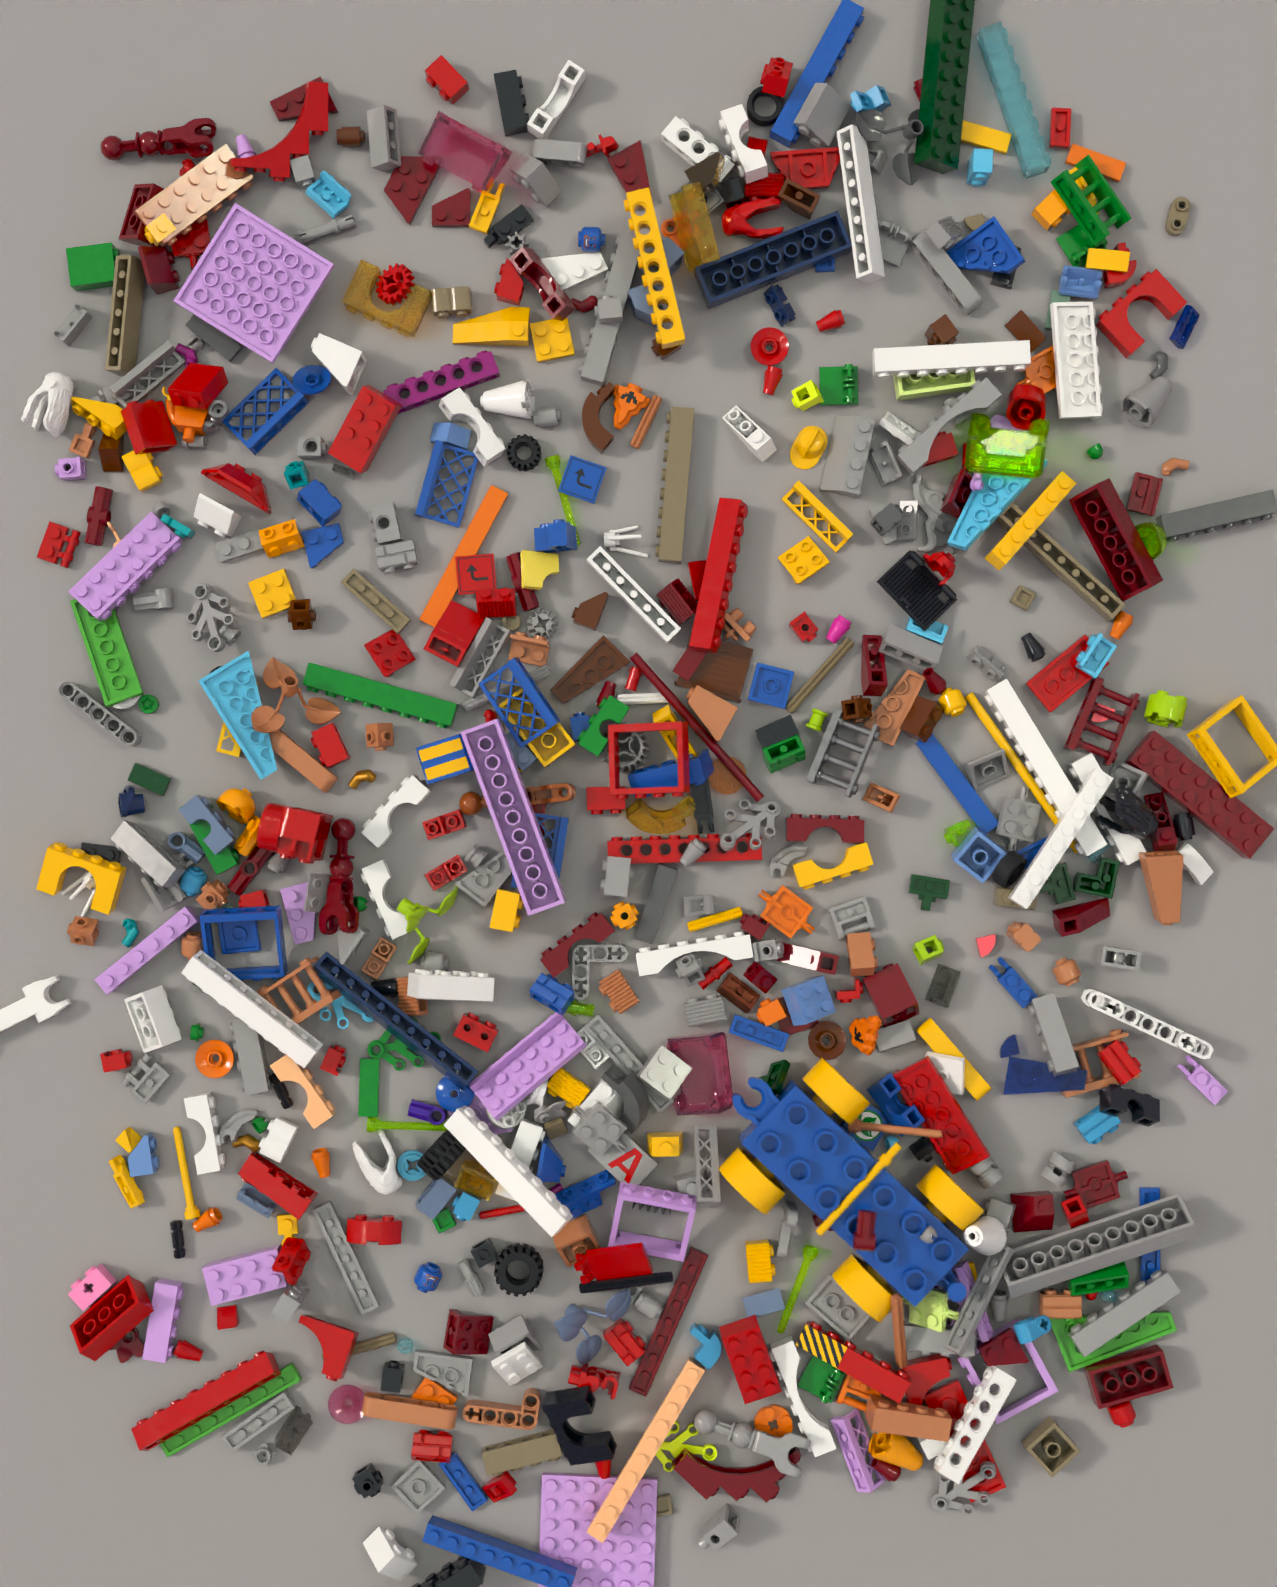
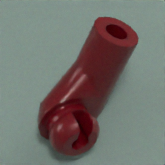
M591 295L583 301L572 298L571 302L576 307L575 310L587 313L593 310L594 306H597L598 299Z

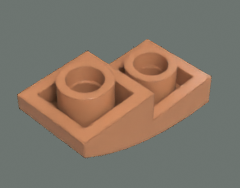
M380 937L371 955L362 967L361 972L377 981L397 946Z

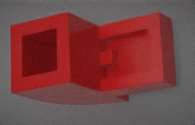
M1125 242L1118 243L1113 249L1130 252L1129 248H1126ZM1129 261L1127 272L1102 271L1105 289L1123 285L1135 272L1137 261Z

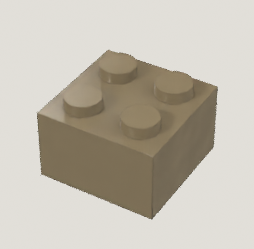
M1050 1416L1021 1441L1026 1450L1052 1478L1081 1452L1077 1445Z

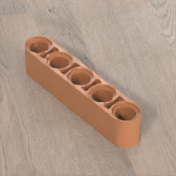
M280 729L269 733L273 751L324 793H327L339 779Z
M367 1392L364 1394L362 1415L449 1430L455 1428L458 1407L445 1403Z

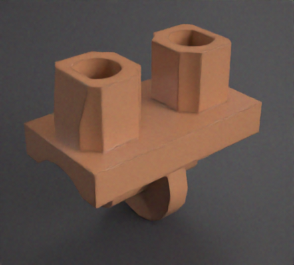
M739 608L724 615V618L733 627L731 629L727 624L724 626L723 629L727 632L724 638L727 640L731 637L736 642L739 639L735 634L737 631L748 642L751 639L750 636L757 628L751 621L743 627L739 625L738 621L744 616Z

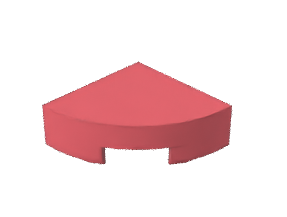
M1097 703L1098 706L1103 707L1107 710H1110L1112 712L1116 711L1115 709ZM1093 712L1090 722H1103L1109 718Z
M995 934L975 938L980 957L988 955L994 948L996 942Z

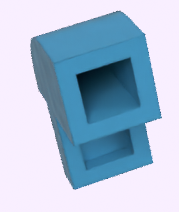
M879 85L874 86L865 93L854 91L850 94L852 99L851 106L856 114L869 109L881 112L891 106L885 88Z
M694 1322L689 1328L690 1334L701 1342L700 1346L694 1351V1358L710 1370L721 1354L720 1338L714 1329L708 1335L709 1331L702 1324L698 1326Z

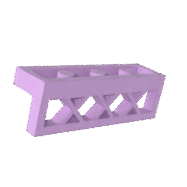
M853 1409L847 1415L835 1416L830 1421L857 1492L871 1493L883 1484L885 1479L871 1466L874 1458L868 1450L870 1439L859 1410ZM853 1417L856 1421L855 1428L852 1427L850 1419ZM859 1435H861L863 1440L862 1446H859L858 1443ZM866 1453L869 1455L868 1464L865 1462ZM873 1471L875 1472L877 1477V1480L874 1483L871 1478Z

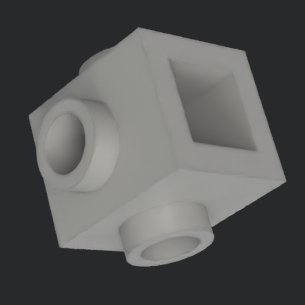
M692 952L675 960L678 966L675 969L680 979L684 978L688 988L705 979L701 971L704 966L699 957L695 959Z

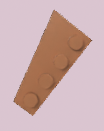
M908 669L872 713V717L862 726L872 730L873 725L877 724L880 727L879 731H881L878 740L894 747L901 732L899 728L914 704L925 681V677Z

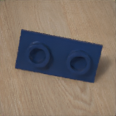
M778 284L775 286L771 285L763 294L774 313L775 319L783 327L788 321L791 322L796 319V313L790 303L783 304L787 297L782 287H779Z

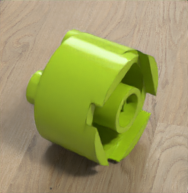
M1157 690V694H1150L1148 696L1143 719L1148 718L1147 722L1157 726L1168 727V724H1174V728H1180L1183 725L1187 708V698L1184 696H1170L1167 691Z

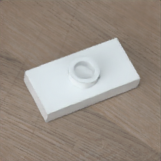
M887 412L879 423L892 436L899 438L907 445L914 441L912 438L918 433L890 412Z

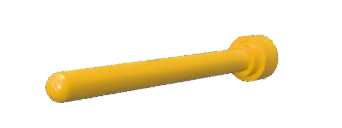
M176 1126L173 1128V1134L187 1205L184 1216L185 1220L200 1217L201 1215L197 1205H194L181 1129Z

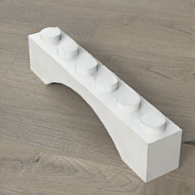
M1088 753L1068 764L1070 776L1072 779H1076L1079 784L1077 786L1078 791L1093 769L1098 768L1101 770L1092 753ZM1098 801L1091 813L1094 812L1096 817L1102 815L1113 821L1105 807ZM1097 823L1098 827L1106 833L1105 839L1110 847L1113 846L1116 851L1114 853L1116 860L1120 861L1123 865H1129L1139 859V852H1146L1139 838L1119 833Z
M745 931L733 932L734 936L726 937V934L715 935V939L712 940L702 937L697 938L694 943H688V940L677 942L676 946H669V943L658 945V949L651 950L650 947L639 948V952H636L639 976L657 974L673 959L695 951L716 952L733 960L752 958L753 951L750 934H745Z
M792 1336L770 1344L771 1351H769L772 1362H777L779 1368L776 1369L780 1381L784 1379L786 1386L783 1389L787 1399L790 1397L793 1404L790 1405L794 1416H799L801 1422L798 1423L801 1434H806L807 1438L811 1440V1445L807 1448L808 1451H813L814 1456L818 1457L837 1449L828 1425L810 1413L798 1394L796 1376L800 1356Z

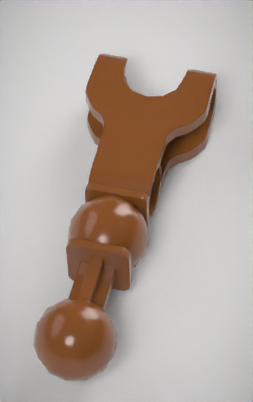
M568 783L525 788L526 791L532 794L531 805L571 801L576 796V788ZM563 788L568 790L566 797L562 795ZM472 791L464 793L459 800L460 810L469 816L476 815L482 808L488 807L484 796H480Z

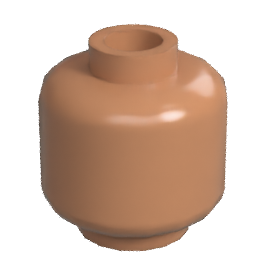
M187 932L181 939V954L190 960L200 950L204 952L201 932Z
M1064 957L1055 962L1056 966L1053 967L1052 972L1060 985L1068 987L1079 981L1081 971L1074 959L1067 960Z

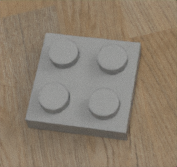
M417 1460L392 1483L391 1487L418 1515L446 1488V1485L424 1461Z

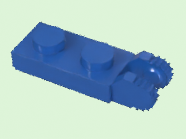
M999 957L997 959L998 963L1006 971L1001 975L995 966L990 965L988 968L1022 1008H1025L1032 999L1037 997V994L1003 958Z

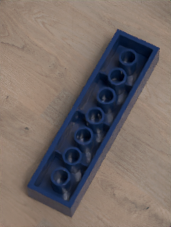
M836 211L695 267L694 275L707 307L710 309L850 253L852 244L840 214Z

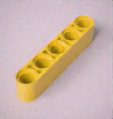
M931 1018L916 1029V1032L933 1052L965 1058ZM965 1058L964 1087L978 1101L992 1088Z

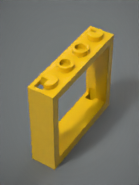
M1243 695L1227 702L1186 734L1230 798L1244 793L1277 766V745ZM1231 710H1234L1269 761L1244 783L1239 779L1206 731Z

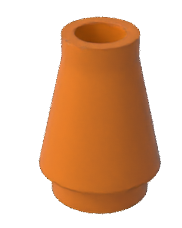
M1120 610L1115 616L1109 636L1120 640L1121 636L1132 625L1134 617Z
M327 1148L313 1150L311 1159L317 1169L319 1178L330 1176V1152L327 1151Z
M216 1207L208 1208L193 1222L194 1230L200 1232L219 1225L223 1219L220 1210Z

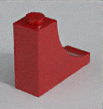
M306 1314L301 1315L298 1323L308 1327L321 1344L324 1357L322 1374L327 1375L326 1379L337 1382V1379H343L359 1332Z
M938 1353L907 1360V1367L900 1369L906 1372L911 1379V1383L905 1393L907 1403L922 1405L926 1393L934 1384L942 1379L951 1377L949 1371L952 1370L950 1358Z

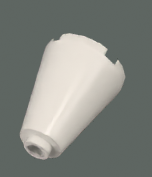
M522 380L485 391L480 397L481 407H484L485 411L531 419L530 416H533L535 408L534 396L531 397L530 390H533L530 380Z
M982 1216L965 1230L964 1240L979 1254L991 1256L999 1253L1004 1248L1007 1234L1005 1233L1004 1225L997 1218Z

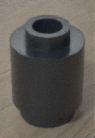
M1190 812L1174 815L1173 824L1176 837L1180 838L1181 841L1192 839V835L1196 834L1193 817H1190Z

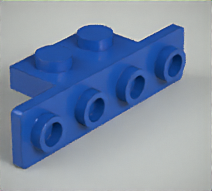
M606 1169L555 1193L556 1199L568 1207L573 1215V1219L602 1205L599 1192L615 1185L616 1181Z

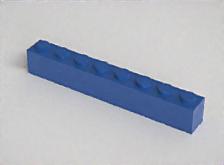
M842 0L772 127L769 138L790 148L792 143L796 144L801 133H799V128L793 122L814 84L827 83L828 77H833L837 66H835L836 62L843 59L846 53V49H844L846 44H851L856 34L853 31L856 26L860 27L864 20L862 15L863 7L850 0Z
M432 1515L427 1524L422 1542L546 1587H572L578 1568Z

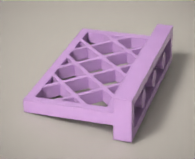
M967 1260L951 1268L952 1271H955L957 1278L963 1283L967 1291L965 1298L962 1301L956 1302L960 1305L957 1312H960L964 1306V1302L975 1283ZM934 1286L935 1289L944 1291L940 1288V1286ZM986 1310L977 1326V1341H989L994 1334ZM953 1319L951 1323L946 1320V1325L954 1326L955 1320Z

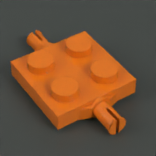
M1053 345L1031 357V364L1022 371L1025 379L1016 383V385H1034L1043 389L1044 394L1056 388Z
M783 885L772 896L763 889L761 890L762 894L759 893L758 897L767 903L760 917L790 939L801 928L810 935L812 934V931L807 927L813 931L815 927L806 922L808 915L813 909L812 906Z

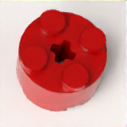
M1030 384L1016 385L1007 397L1006 416L1011 425L1020 430H1030L1032 427L1043 422L1046 415V398L1043 389Z

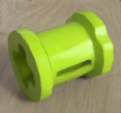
M812 708L813 713L809 723H806V727L822 732L821 727L828 714Z

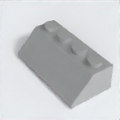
M861 416L835 417L820 491L858 498L875 419Z

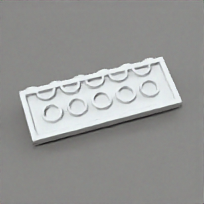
M1093 302L1050 304L1059 419L1090 418V420H1095L1102 416L1103 405L1100 400L1102 388L1101 384H1099L1100 366L1097 362L1099 350L1098 346H1096L1097 328L1094 324L1096 312L1095 308H1093Z

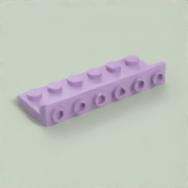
M150 512L68 592L99 622L105 621L112 615L111 611L116 606L120 607L126 601L125 597L130 593L136 592L140 587L139 584L144 579L148 580L153 575V570L157 566L161 567L168 560L167 557L171 553H176L181 548L182 540L156 515Z
M555 1012L528 1036L520 1040L510 1051L506 1052L498 1061L490 1065L486 1071L476 1077L469 1084V1087L493 1118L498 1121L587 1045L564 1017Z

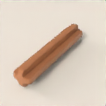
M657 395L652 396L630 443V446L633 448H640L660 407L661 397Z

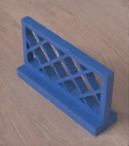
M275 368L222 422L256 455L309 401ZM278 375L281 378V386H271L272 380ZM261 390H267V399L258 400V393ZM271 390H280V399H271ZM284 390H293L295 392L290 399H284ZM258 403H267L266 412L257 413ZM271 403H280V409L277 412H270ZM247 404H254L253 413H244V407ZM257 416H266V423L257 426ZM234 417H240V426H231L228 422ZM244 417H253V426H244ZM243 430H252V436L246 441L243 438Z
M435 440L414 516L457 528L460 527L478 458L473 452ZM445 449L452 450L457 458L447 463L443 456ZM466 455L475 457L473 465L465 468L461 458ZM458 460L463 470L453 474L449 464ZM447 467L451 477L442 481L438 474L439 470ZM465 472L468 477V483L460 486L456 476ZM453 478L458 488L449 493L444 483ZM442 485L446 495L437 499L433 493L434 488ZM460 490L463 501L455 505L450 495ZM448 497L453 507L443 511L439 501ZM435 503L441 511L436 516L427 514L429 507ZM455 509L458 514L457 522L449 521L445 513Z
M518 657L511 659L503 667L478 683L521 748L561 722ZM508 668L513 674L511 682L501 680L503 671ZM490 680L498 682L496 693L490 692L485 686ZM501 682L511 684L509 695L499 693ZM514 685L522 687V698L512 696ZM498 696L508 698L507 709L499 707L497 704ZM511 699L522 700L520 711L510 710ZM525 701L532 702L534 705L533 714L523 712ZM509 712L519 714L517 725L509 722ZM522 715L532 716L531 727L521 726ZM535 718H542L547 726L541 730L534 728ZM520 728L530 730L529 738L524 742L519 737Z
M535 813L536 818H545L541 822L537 818V821L546 833L543 837L546 838L548 836L552 841V847L548 851H551L550 856L558 878H560L569 818ZM547 819L556 820L555 828L550 832L542 825ZM512 874L511 887L518 888Z

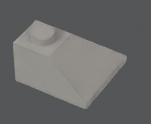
M358 923V929L354 933L347 934L341 930L338 933L339 961L342 965L351 960L370 932L360 923Z

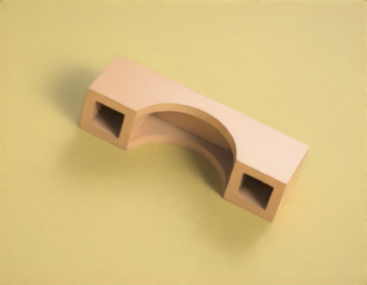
M284 1055L270 1065L281 1082L290 1080L303 1086L308 1097L307 1107L303 1115L313 1129L335 1114V1106L323 1096L324 1091L322 1087L314 1083L312 1080L313 1075L308 1068L305 1069L297 1065L287 1055Z

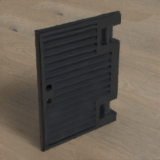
M909 550L877 583L925 632L957 600V596L948 585L939 586L940 581L924 565V560L916 552ZM912 559L917 566L912 569L906 563L908 560ZM942 591L949 597L945 603L938 596Z

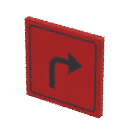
M494 553L455 557L459 595L476 594V590L485 588L497 589Z

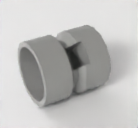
M1054 1151L1049 1159L1050 1165H1045L1041 1175L1062 1188L1068 1179L1066 1175L1072 1173L1076 1164ZM1055 1167L1061 1170L1059 1175L1053 1172Z
M990 1156L968 1167L973 1176H978L977 1181L983 1189L993 1186L1003 1176L1000 1168L997 1165H992L993 1160Z

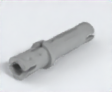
M351 214L337 220L334 218L326 224L298 232V236L303 245L304 243L334 233L340 234V231L356 227V223Z

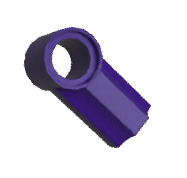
M412 1099L408 1109V1116L428 1121L433 1125L441 1124L448 1116L447 1110L441 1107V1105L436 1106ZM434 1111H440L442 1119L437 1120L433 1115Z

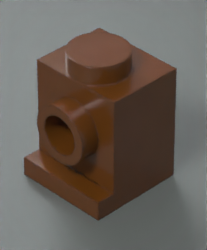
M656 339L652 340L653 346L651 350L656 357L659 356L661 360H664L681 350L682 345L662 349L661 343L657 344Z

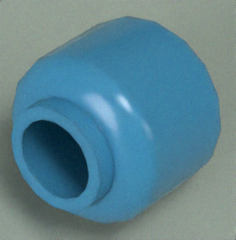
M189 867L182 874L180 888L188 896L201 894L203 892L201 888L207 881L206 873H204L202 868Z

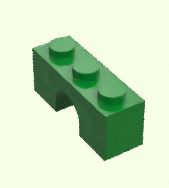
M611 695L608 699L606 697L603 698L599 705L601 710L597 715L595 713L592 715L588 722L591 724L587 731L583 729L578 737V740H580L579 746L596 757L600 756L608 743V739L600 734L601 724L605 721H613L616 724H620L630 707Z

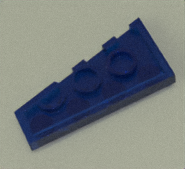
M1009 1056L1003 1095L1085 1090L1087 1070L1078 1069L1075 1072L1054 1077L1053 1072L1049 1071L1047 1063Z

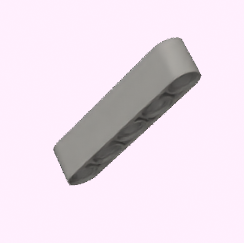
M925 229L910 241V245L965 315H968L983 303L982 298L945 250L937 249L924 233L927 230Z
M64 682L60 685L59 694L62 698L122 744L137 746L141 742L142 737L138 730L78 684ZM72 686L73 694L68 696L67 688ZM87 697L89 704L83 707L82 700ZM102 709L104 716L98 719L97 712ZM114 721L119 723V728L116 731L112 729ZM132 732L134 740L129 743L127 736Z

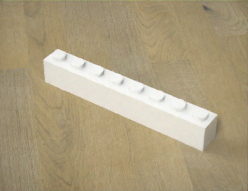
M852 124L836 132L856 279L871 283L884 278L885 272L867 140L862 137L857 126Z
M1030 340L874 348L872 352L873 376H878L880 379L889 378L890 375L904 378L908 377L909 374H917V376L923 377L928 376L929 373H936V375L942 376L947 375L948 372H956V374L961 375L966 374L967 371H975L978 374L985 373L987 370H994V372H1005L1006 369L1024 371L1031 364Z
M1098 768L1091 771L1008 899L1023 909H1028L1114 778Z
M202 950L192 956L182 971V974L190 982L195 983L204 993L209 994L220 1005L231 1011L235 1017L244 1021L249 1028L257 1031L266 1041L275 1045L280 1052L293 1059L297 1065L305 1068L323 1046L315 1037Z
M466 1105L460 1107L447 1120L444 1126L551 1237L558 1234L572 1219L573 1215L568 1207L561 1204L556 1199V1195L548 1190L542 1181L529 1171L528 1166L516 1158L515 1153L502 1143L499 1136L489 1130L488 1125L475 1115L473 1109Z

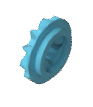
M408 1150L400 1156L397 1169L404 1179L417 1181L426 1174L417 1164V1169L412 1168L407 1171L410 1166L408 1162H414L417 1159L419 1161L423 1153L417 1150Z

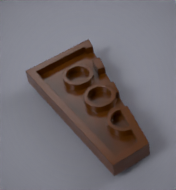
M603 635L550 691L565 704L628 665L631 661Z

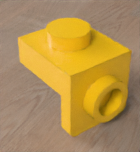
M163 213L145 227L144 231L146 233L144 235L151 244L154 243L158 246L176 228Z

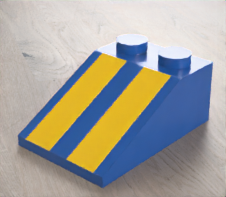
M461 734L416 747L427 785L474 772Z

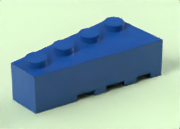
M708 749L701 751L702 753L696 757H693V754H689L690 784L694 783L697 786L705 783V780L715 771ZM672 759L661 763V767L655 764L632 771L628 775L631 788L678 787V762Z

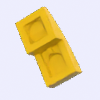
M1089 248L1085 268L1127 272L1130 252Z

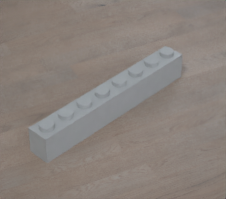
M625 229L622 230L621 235H617L615 246H618L617 251L611 255V272L607 271L605 282L607 286L605 290L602 289L599 298L601 299L604 296L621 297L622 316L628 301V290L632 287L637 270V257L640 256L639 250L634 249L632 238H635L634 232ZM594 315V319H597L595 326H591L589 333L591 342L590 345L586 344L584 356H586L585 363L581 362L578 374H581L582 381L602 386L606 379L622 322L600 324L599 318H595Z

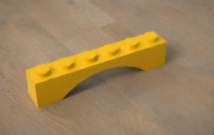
M1061 471L986 555L985 559L998 571L1004 567L1077 483Z

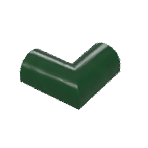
M1100 857L1096 876L1077 872L1073 881V890L1112 899L1120 861Z

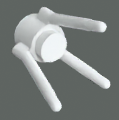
M639 526L604 532V547H609L610 551L648 557V554L616 547V545H620V540L641 538V534H619L636 530Z
M87 871L82 877L61 892L62 895H65L82 882V885L69 897L70 900H73L85 887L90 890L94 888L81 917H85L96 890L94 877Z

